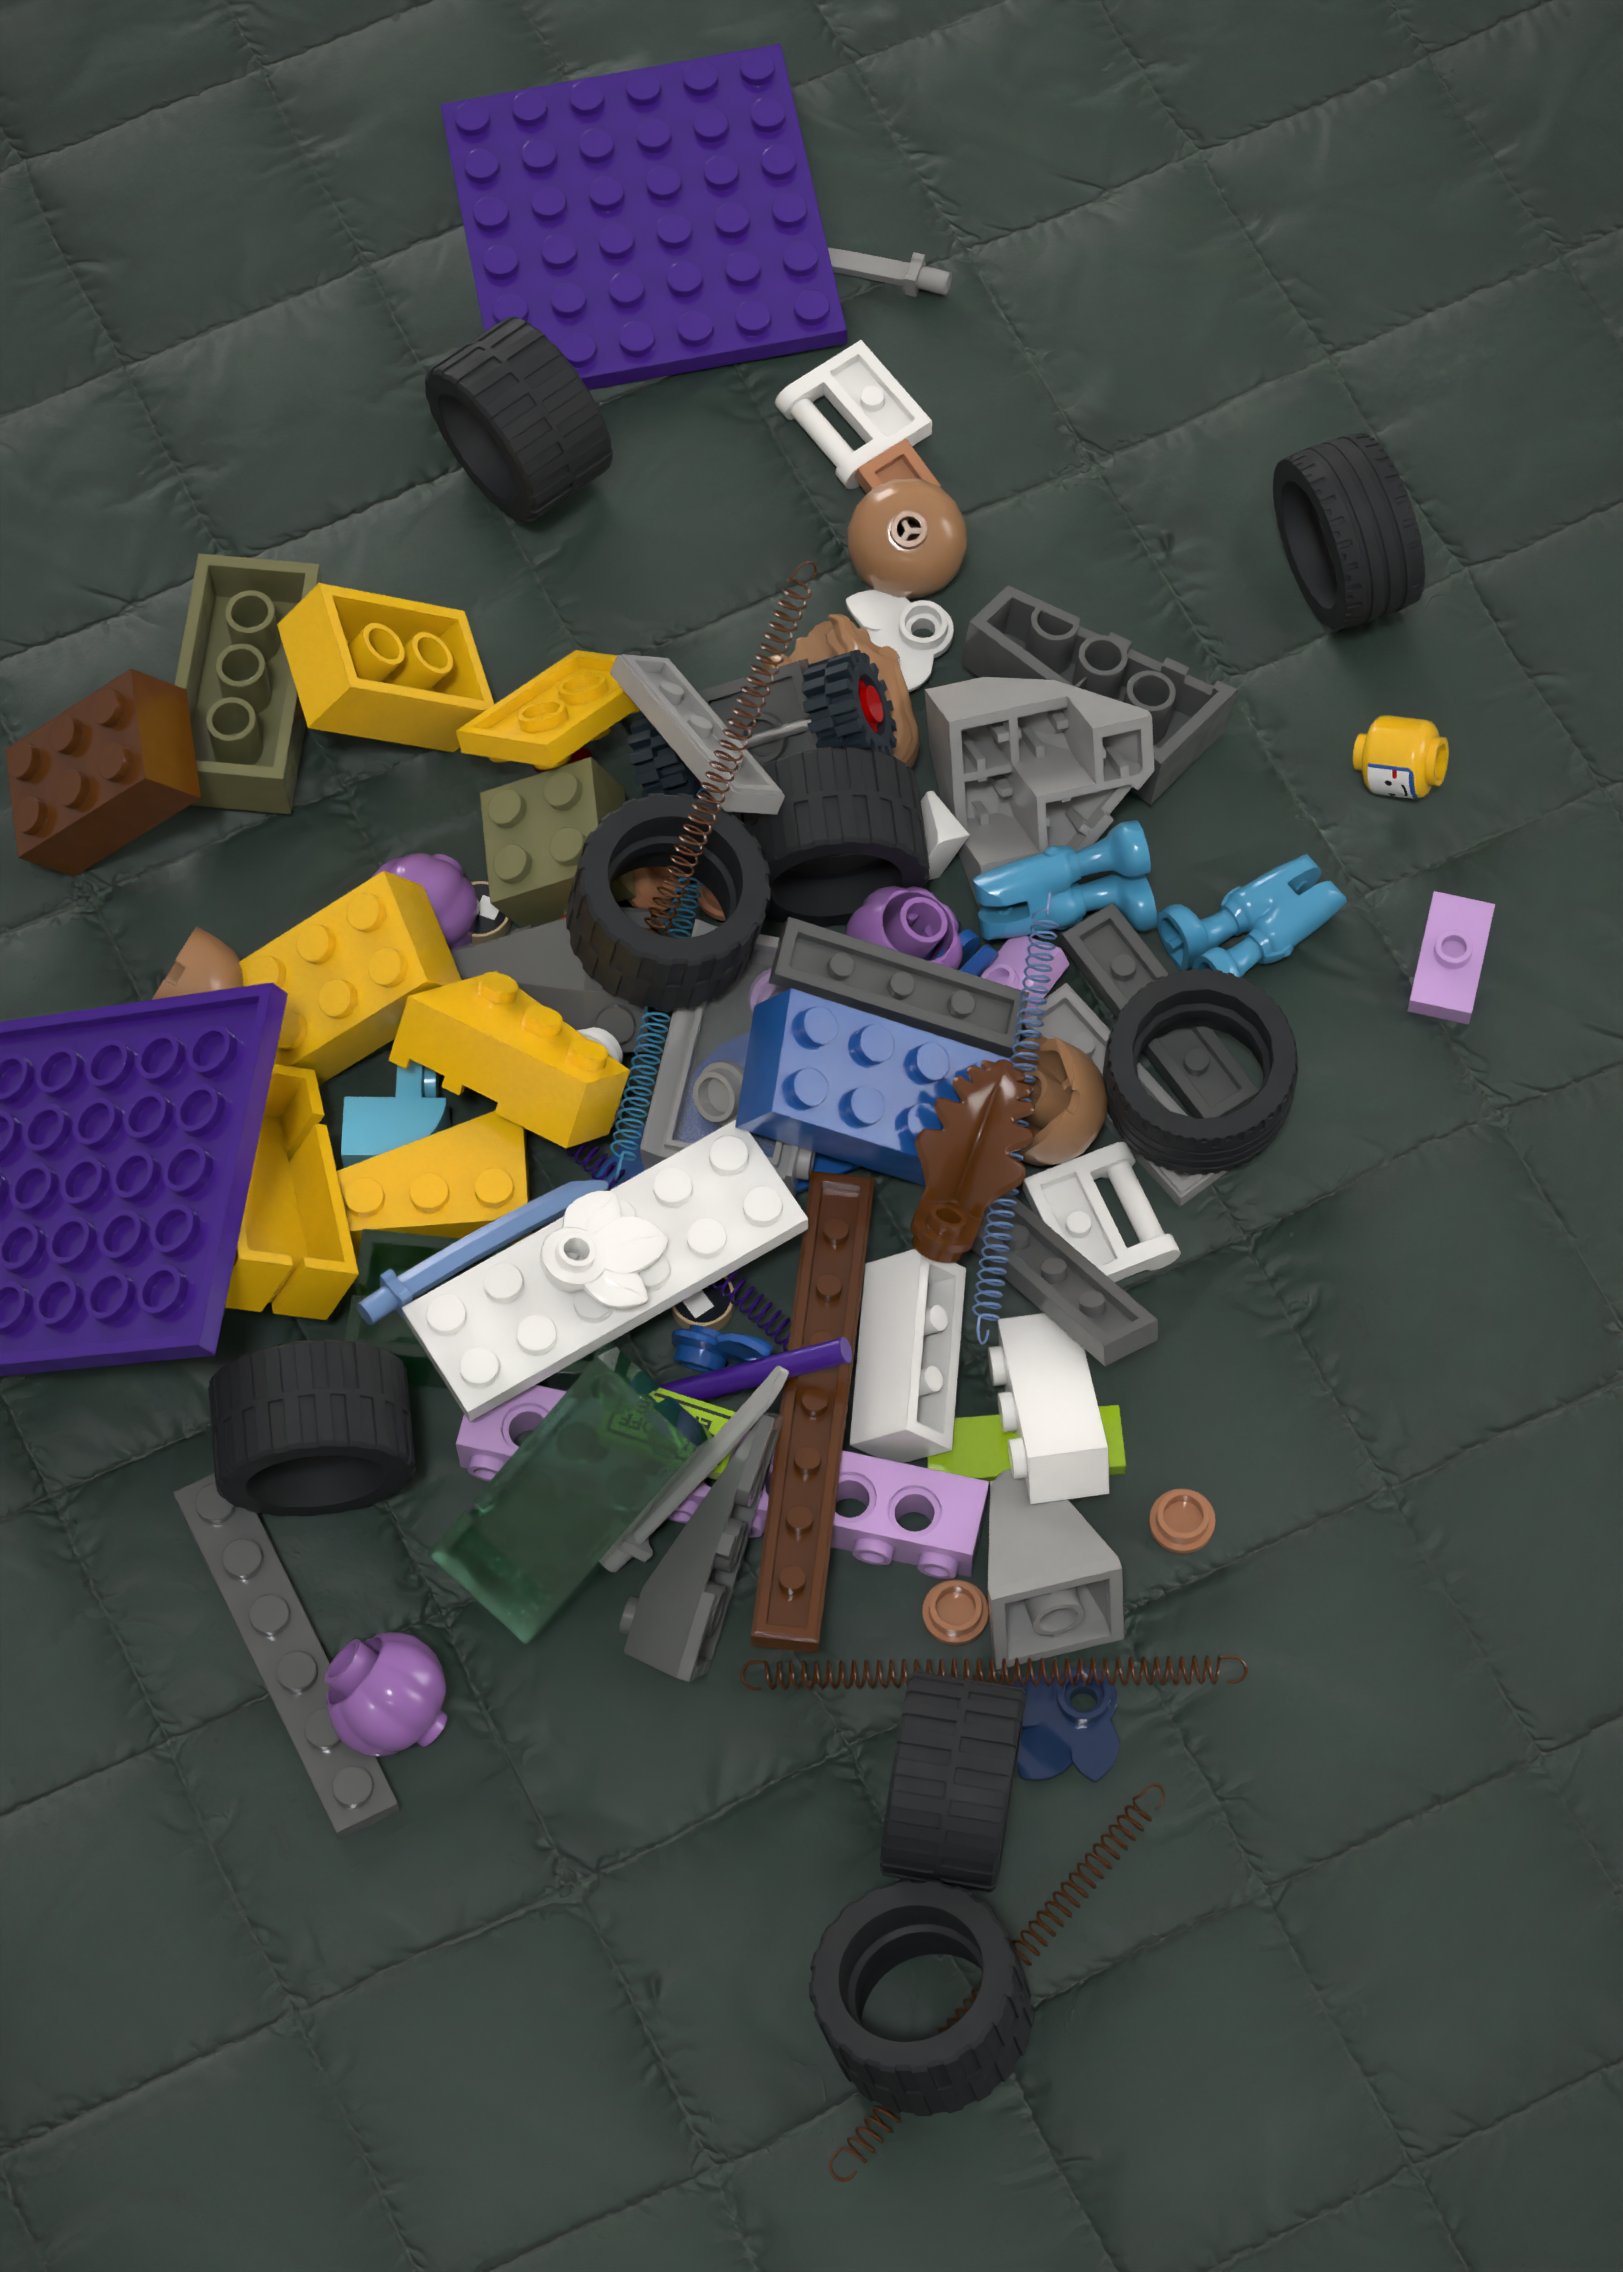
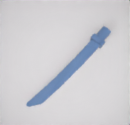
M604 1180L568 1182L456 1241L398 1277L390 1268L380 1275V1288L357 1303L358 1311L369 1325L375 1324L395 1309L403 1317L402 1307L413 1302V1299L519 1237L564 1215L567 1207L576 1199L591 1192L608 1191V1182Z

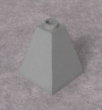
M1011 1469L1000 1473L995 1480L990 1481L988 1600L992 1659L995 1669L999 1670L1002 1668L1003 1658L1006 1659L1007 1667L1014 1666L1016 1657L1019 1659V1664L1027 1663L1029 1657L1031 1661L1040 1660L1041 1657L1044 1659L1124 1639L1123 1579L1119 1557L1068 1499L1030 1504L1025 1478L1013 1479Z

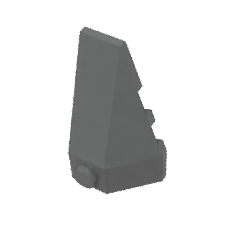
M620 908L637 925L652 930V926H649L644 921L646 917L652 918L648 908ZM566 918L537 927L528 925L512 930L510 935L481 944L473 945L469 943L450 949L462 980L487 972L497 971L514 979L521 990L541 1005L557 1011L562 1016L563 1021L575 1030L592 1027L601 1028L615 1037L622 1052H634V1048L638 1046L636 1040L641 1035L639 1028L643 1025L642 1016L646 1014L645 1006L641 1008L629 1004V1001L617 995L615 997L602 989L603 986L588 976L582 968L583 964L578 956L574 955L569 943L571 937L569 930L566 929ZM648 1007V1013L652 1012V1007ZM649 1016L645 1017V1023L652 1022V1018ZM645 1026L642 1032L643 1034L651 1033V1030ZM644 1037L640 1038V1044L650 1043ZM639 1047V1048L637 1049V1052L648 1053L647 1051L643 1050L641 1047Z
M771 1412L763 1414L643 1586L640 1597L632 1595L629 1597L619 1627V1634L628 1636L624 1654L675 1678L688 1682L710 1672L784 1416Z

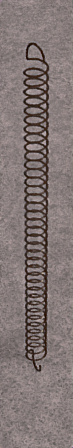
M813 561L801 563L794 571L792 578H786L788 583L796 582L808 591V596L802 597L790 589H782L785 595L802 600L804 603L803 607L797 608L788 601L777 600L780 606L796 610L799 613V617L793 619L781 611L775 610L772 612L782 620L792 621L795 625L794 629H787L777 622H768L771 628L787 632L790 635V639L783 640L773 633H763L767 639L783 643L785 650L778 651L771 645L759 644V647L764 651L778 654L781 660L774 662L762 654L754 655L758 661L774 665L776 672L770 673L758 665H750L751 670L770 676L772 679L771 683L765 684L754 676H745L748 682L764 686L767 689V693L761 695L750 687H741L744 693L760 697L763 703L756 705L749 699L743 697L736 698L738 703L756 708L758 715L752 716L745 710L732 708L734 714L752 719L754 722L753 726L748 727L741 721L733 718L727 719L730 725L746 729L749 732L748 737H742L733 730H723L726 736L742 740L745 744L744 747L738 748L727 740L718 741L722 747L738 751L740 757L734 759L726 752L714 751L717 757L726 761H733L736 767L729 769L720 762H709L713 768L729 772L731 779L725 780L714 772H705L709 779L726 784L727 788L721 791L711 783H701L705 790L720 793L722 800L716 801L705 793H696L700 800L716 804L718 809L712 812L709 808L699 803H693L692 807L701 813L711 814L714 819L708 822L699 815L692 813L687 815L691 821L707 825L709 831L704 833L693 825H683L686 831L696 835H703L705 840L703 843H699L688 835L682 834L678 836L684 843L699 846L700 852L695 854L685 846H674L677 852L687 856H694L696 861L694 864H690L682 857L670 856L672 862L690 867L692 871L690 874H686L677 867H665L670 874L686 877L687 883L682 885L669 876L661 877L664 883L682 888L683 892L681 895H677L669 888L657 887V891L662 895L677 898L678 904L673 905L661 897L652 898L657 905L673 908L674 914L669 916L659 908H648L652 915L669 919V925L664 926L654 918H644L645 923L649 926L664 929L665 935L663 936H668L667 928L673 924L671 918L677 915L676 907L681 905L680 897L686 893L684 887L690 884L689 876H692L695 872L693 866L699 862L697 856L703 853L701 845L707 843L706 835L712 832L710 824L716 822L715 814L721 810L719 803L725 801L724 793L730 789L728 782L734 780L733 772L739 768L737 761L743 758L741 750L747 748L746 740L752 737L750 729L756 727L755 718L761 716L759 708L765 706L764 697L770 695L768 686L775 683L772 675L779 673L778 664L784 661L782 654L788 652L786 643L793 640L791 632L798 628L795 621L802 619L800 610L807 607L804 599H808L812 595L810 589L804 583L794 578L801 566L812 564L814 566V573L811 578L813 579L817 572V565ZM682 837L687 838V839H689V840H691V841H693V842L687 841V840L683 839ZM678 848H682L690 853L684 852ZM673 858L679 859V860H681V861H683V862H685V863H681V862H679V861H676V860L673 859ZM670 869H674L680 872L681 874L673 872ZM665 879L671 880V881L675 882L676 884L670 883V882L666 881ZM660 889L666 890V891L670 892L671 894H667V893L661 891ZM657 900H661V901L667 903L668 905L662 904V903L658 902ZM652 910H656L664 915L657 914ZM647 920H651V921H653V922L659 924L660 926L654 925V924L648 922ZM643 927L644 929H646V930H648V931H650V932H652V933L658 934V933H656L655 931H653V930H651V929H649V928Z
M1181 1655L1175 1681L1171 1657L1168 1656L1163 1681L1159 1659L1155 1656L1150 1682L1146 1658L1142 1656L1137 1682L1133 1658L1130 1656L1126 1681L1124 1682L1120 1657L1117 1656L1112 1682L1108 1660L1105 1656L1103 1658L1102 1675L1099 1683L1095 1658L1092 1656L1089 1677L1086 1683L1082 1658H1078L1076 1679L1073 1682L1070 1661L1066 1657L1061 1683L1057 1659L1054 1657L1051 1678L1048 1683L1044 1659L1041 1657L1036 1683L1033 1675L1032 1661L1029 1657L1023 1684L1019 1659L1016 1657L1011 1684L1008 1677L1006 1659H1002L999 1684H1002L1005 1673L1008 1686L1015 1684L1016 1675H1018L1020 1685L1025 1687L1030 1672L1031 1681L1035 1687L1040 1684L1042 1673L1045 1684L1048 1687L1053 1683L1054 1674L1058 1684L1062 1687L1065 1684L1068 1671L1069 1680L1073 1687L1078 1683L1080 1672L1085 1686L1090 1684L1092 1673L1094 1674L1096 1684L1101 1686L1106 1670L1107 1679L1111 1686L1116 1683L1118 1671L1121 1683L1124 1686L1129 1682L1130 1672H1132L1134 1683L1139 1686L1144 1670L1146 1681L1151 1686L1157 1669L1158 1679L1162 1686L1167 1682L1169 1670L1174 1685H1177L1180 1681L1181 1670L1183 1671L1186 1684L1190 1685L1195 1668L1197 1680L1202 1685L1205 1682L1208 1667L1210 1681L1215 1685L1219 1677L1221 1659H1237L1244 1666V1674L1238 1680H1228L1227 1682L1234 1684L1244 1680L1248 1669L1244 1660L1238 1656L1219 1655L1214 1680L1210 1658L1206 1655L1201 1681L1197 1658L1194 1655L1192 1657L1191 1673L1188 1682L1184 1657ZM953 1658L950 1677L958 1678L956 1660ZM966 1658L964 1661L963 1679H966L967 1674V1678L971 1680L968 1659ZM978 1658L975 1681H978L980 1675L981 1682H984L981 1659ZM991 1658L989 1662L987 1683H990L992 1675L994 1684H998L995 1675L994 1661ZM891 1659L889 1660L886 1685H884L880 1660H877L873 1686L869 1677L867 1660L864 1661V1672L860 1686L854 1660H852L848 1686L844 1678L842 1660L839 1661L836 1686H834L829 1660L827 1661L826 1677L823 1686L819 1678L817 1660L814 1661L811 1686L808 1684L804 1660L802 1661L801 1678L798 1687L795 1683L792 1661L789 1662V1675L786 1687H784L782 1681L780 1661L777 1662L776 1679L773 1687L770 1683L768 1662L766 1660L749 1661L741 1670V1680L751 1690L761 1689L760 1686H750L744 1679L745 1669L755 1663H764L767 1684L771 1690L777 1687L778 1680L784 1690H787L791 1680L795 1689L799 1690L803 1679L809 1690L814 1687L816 1679L818 1686L823 1690L827 1686L828 1678L834 1690L838 1688L841 1679L846 1689L851 1687L853 1678L859 1689L864 1686L866 1678L871 1689L876 1687L878 1677L884 1689L889 1686L891 1678L897 1689L902 1685L903 1677L907 1686L909 1683L904 1659L902 1660L898 1685L895 1680L893 1661ZM917 1659L914 1660L913 1673L919 1671ZM930 1659L927 1660L926 1673H932ZM940 1659L938 1675L945 1676L943 1660Z
M1159 1783L1149 1784L1140 1795L1132 1798L1134 1806H1125L1126 1816H1117L1118 1825H1109L1108 1827L1110 1835H1101L1102 1844H1093L1094 1854H1085L1086 1863H1077L1078 1873H1069L1071 1883L1062 1882L1060 1884L1062 1892H1053L1052 1894L1054 1902L1047 1901L1044 1903L1047 1912L1037 1911L1038 1921L1028 1922L1030 1931L1022 1930L1020 1932L1022 1941H1012L1017 1956L1027 1965L1032 1966V1963L1018 1951L1015 1943L1026 1946L1036 1956H1040V1953L1025 1940L1023 1933L1032 1935L1042 1945L1048 1947V1943L1036 1934L1031 1924L1034 1923L1043 1927L1051 1936L1056 1937V1933L1043 1923L1039 1914L1052 1918L1060 1927H1064V1924L1053 1916L1047 1905L1051 1904L1058 1907L1065 1915L1072 1918V1914L1060 1905L1055 1895L1058 1894L1067 1898L1075 1907L1080 1908V1904L1067 1894L1063 1886L1073 1887L1084 1898H1088L1087 1893L1076 1886L1071 1876L1075 1875L1082 1878L1090 1887L1096 1889V1885L1083 1875L1079 1867L1085 1866L1091 1869L1100 1879H1104V1875L1090 1864L1087 1857L1092 1856L1098 1859L1105 1867L1112 1870V1866L1099 1856L1095 1849L1096 1846L1107 1850L1115 1859L1120 1860V1856L1106 1845L1103 1838L1113 1839L1121 1848L1127 1851L1128 1847L1115 1837L1111 1829L1112 1827L1120 1829L1131 1840L1136 1841V1837L1124 1829L1119 1819L1129 1820L1138 1830L1143 1832L1144 1828L1130 1817L1127 1809L1136 1810L1144 1819L1152 1822V1818L1139 1809L1135 1800L1141 1798L1150 1787L1156 1786L1162 1792L1161 1802L1155 1807V1810L1159 1809L1165 1798L1164 1789ZM976 1988L971 1990L973 1999L966 1998L963 2000L965 2009H955L957 2019L947 2018V2025L949 2028L952 2027L950 2021H954L957 2023L961 2020L958 2011H962L964 2013L968 2012L969 2007L967 2006L966 2001L974 2003L975 1999L977 1998L974 1992H979L980 1989ZM939 2028V2030H938V2031H939V2034L942 2033V2032H941L942 2030H943V2031H946V2030H948V2029H947V2028ZM873 2107L872 2112L876 2119L864 2117L867 2129L863 2127H856L855 2129L859 2139L855 2137L847 2138L851 2149L840 2147L833 2154L829 2161V2171L835 2180L840 2182L849 2181L857 2172L854 2170L852 2175L847 2178H839L833 2173L832 2162L841 2150H845L859 2158L863 2163H867L853 2147L850 2140L860 2143L869 2151L875 2153V2150L866 2143L858 2130H862L873 2136L880 2143H884L871 2129L867 2120L875 2122L888 2133H892V2130L880 2120L875 2110L885 2113L895 2122L900 2123V2120L890 2110Z

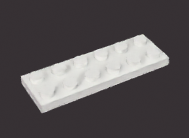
M736 1120L610 1190L617 1195L621 1217L635 1216L648 1220L665 1233L668 1238V1243L659 1259L648 1268L637 1273L647 1291L648 1300L646 1304L629 1309L607 1308L599 1305L584 1290L577 1292L563 1291L554 1287L547 1280L540 1264V1251L545 1239L552 1232L562 1228L564 1218L562 1217L402 1307L403 1318L469 1422L808 1229L807 1216L750 1132L735 1128ZM565 1252L572 1260H584L575 1253Z

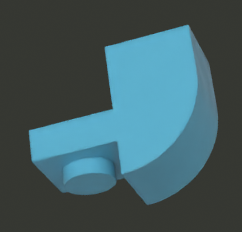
M412 1060L411 1065L407 1069L397 1065L395 1097H344L341 1142L343 1167L346 1168L450 1128L451 1120L447 1098H439V1073Z

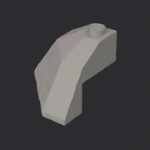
M980 677L925 689L928 741L941 801L970 835L958 851L975 901L973 878L984 872L1042 853L1046 848L1065 845L1077 851L1094 844L1113 822L1114 819L1110 813L1132 787L1139 790L1155 771L1152 715L1146 709L1056 680ZM976 901V904L980 911L984 905H981Z

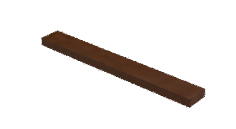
M811 1171L805 1214L808 1218V1229L803 1232L788 1351L845 1337L851 1346L852 1360L850 1363L788 1378L783 1385L780 1415L784 1416L775 1446L751 1631V1646L818 1653L874 1196L875 1178Z

